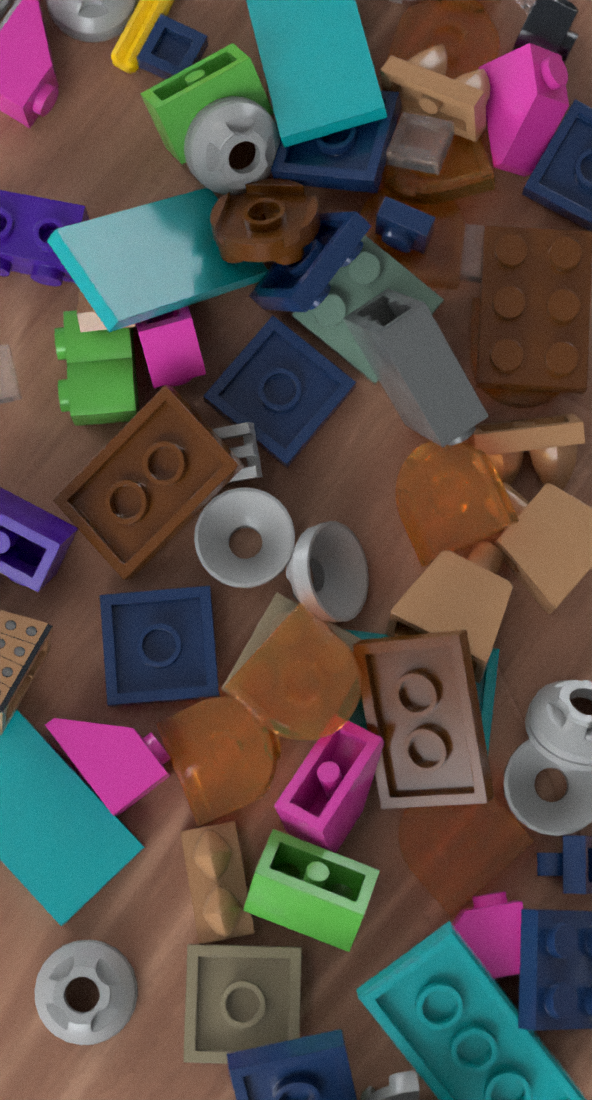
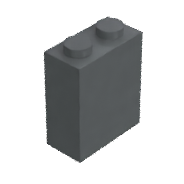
M387 288L343 318L405 426L437 445L445 447L446 445L461 443L469 438L476 430L475 425L489 417L426 303Z

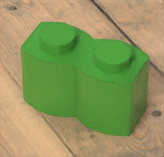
M77 310L64 311V327L55 328L58 360H67V379L58 380L61 412L70 411V416L75 426L130 421L139 412L133 327L121 328L112 332L108 330L80 332Z

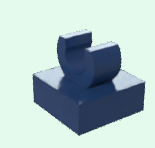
M563 835V853H537V876H563V894H592V836Z

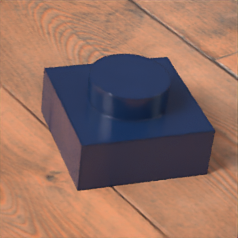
M160 14L137 56L138 67L166 80L201 60L208 47V36Z
M385 196L376 215L375 233L381 235L382 241L395 250L408 253L413 249L424 254L433 235L436 217Z

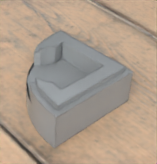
M412 1070L390 1075L389 1086L377 1091L372 1086H369L362 1093L360 1100H419L417 1071L414 1072Z

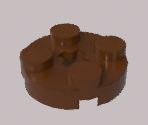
M262 179L245 184L246 194L231 200L230 192H228L212 208L210 222L214 240L219 247L221 258L228 263L243 261H275L281 265L296 263L303 258L305 254L304 247L315 239L321 224L318 202L314 194H312V197L305 195L303 185L286 179Z

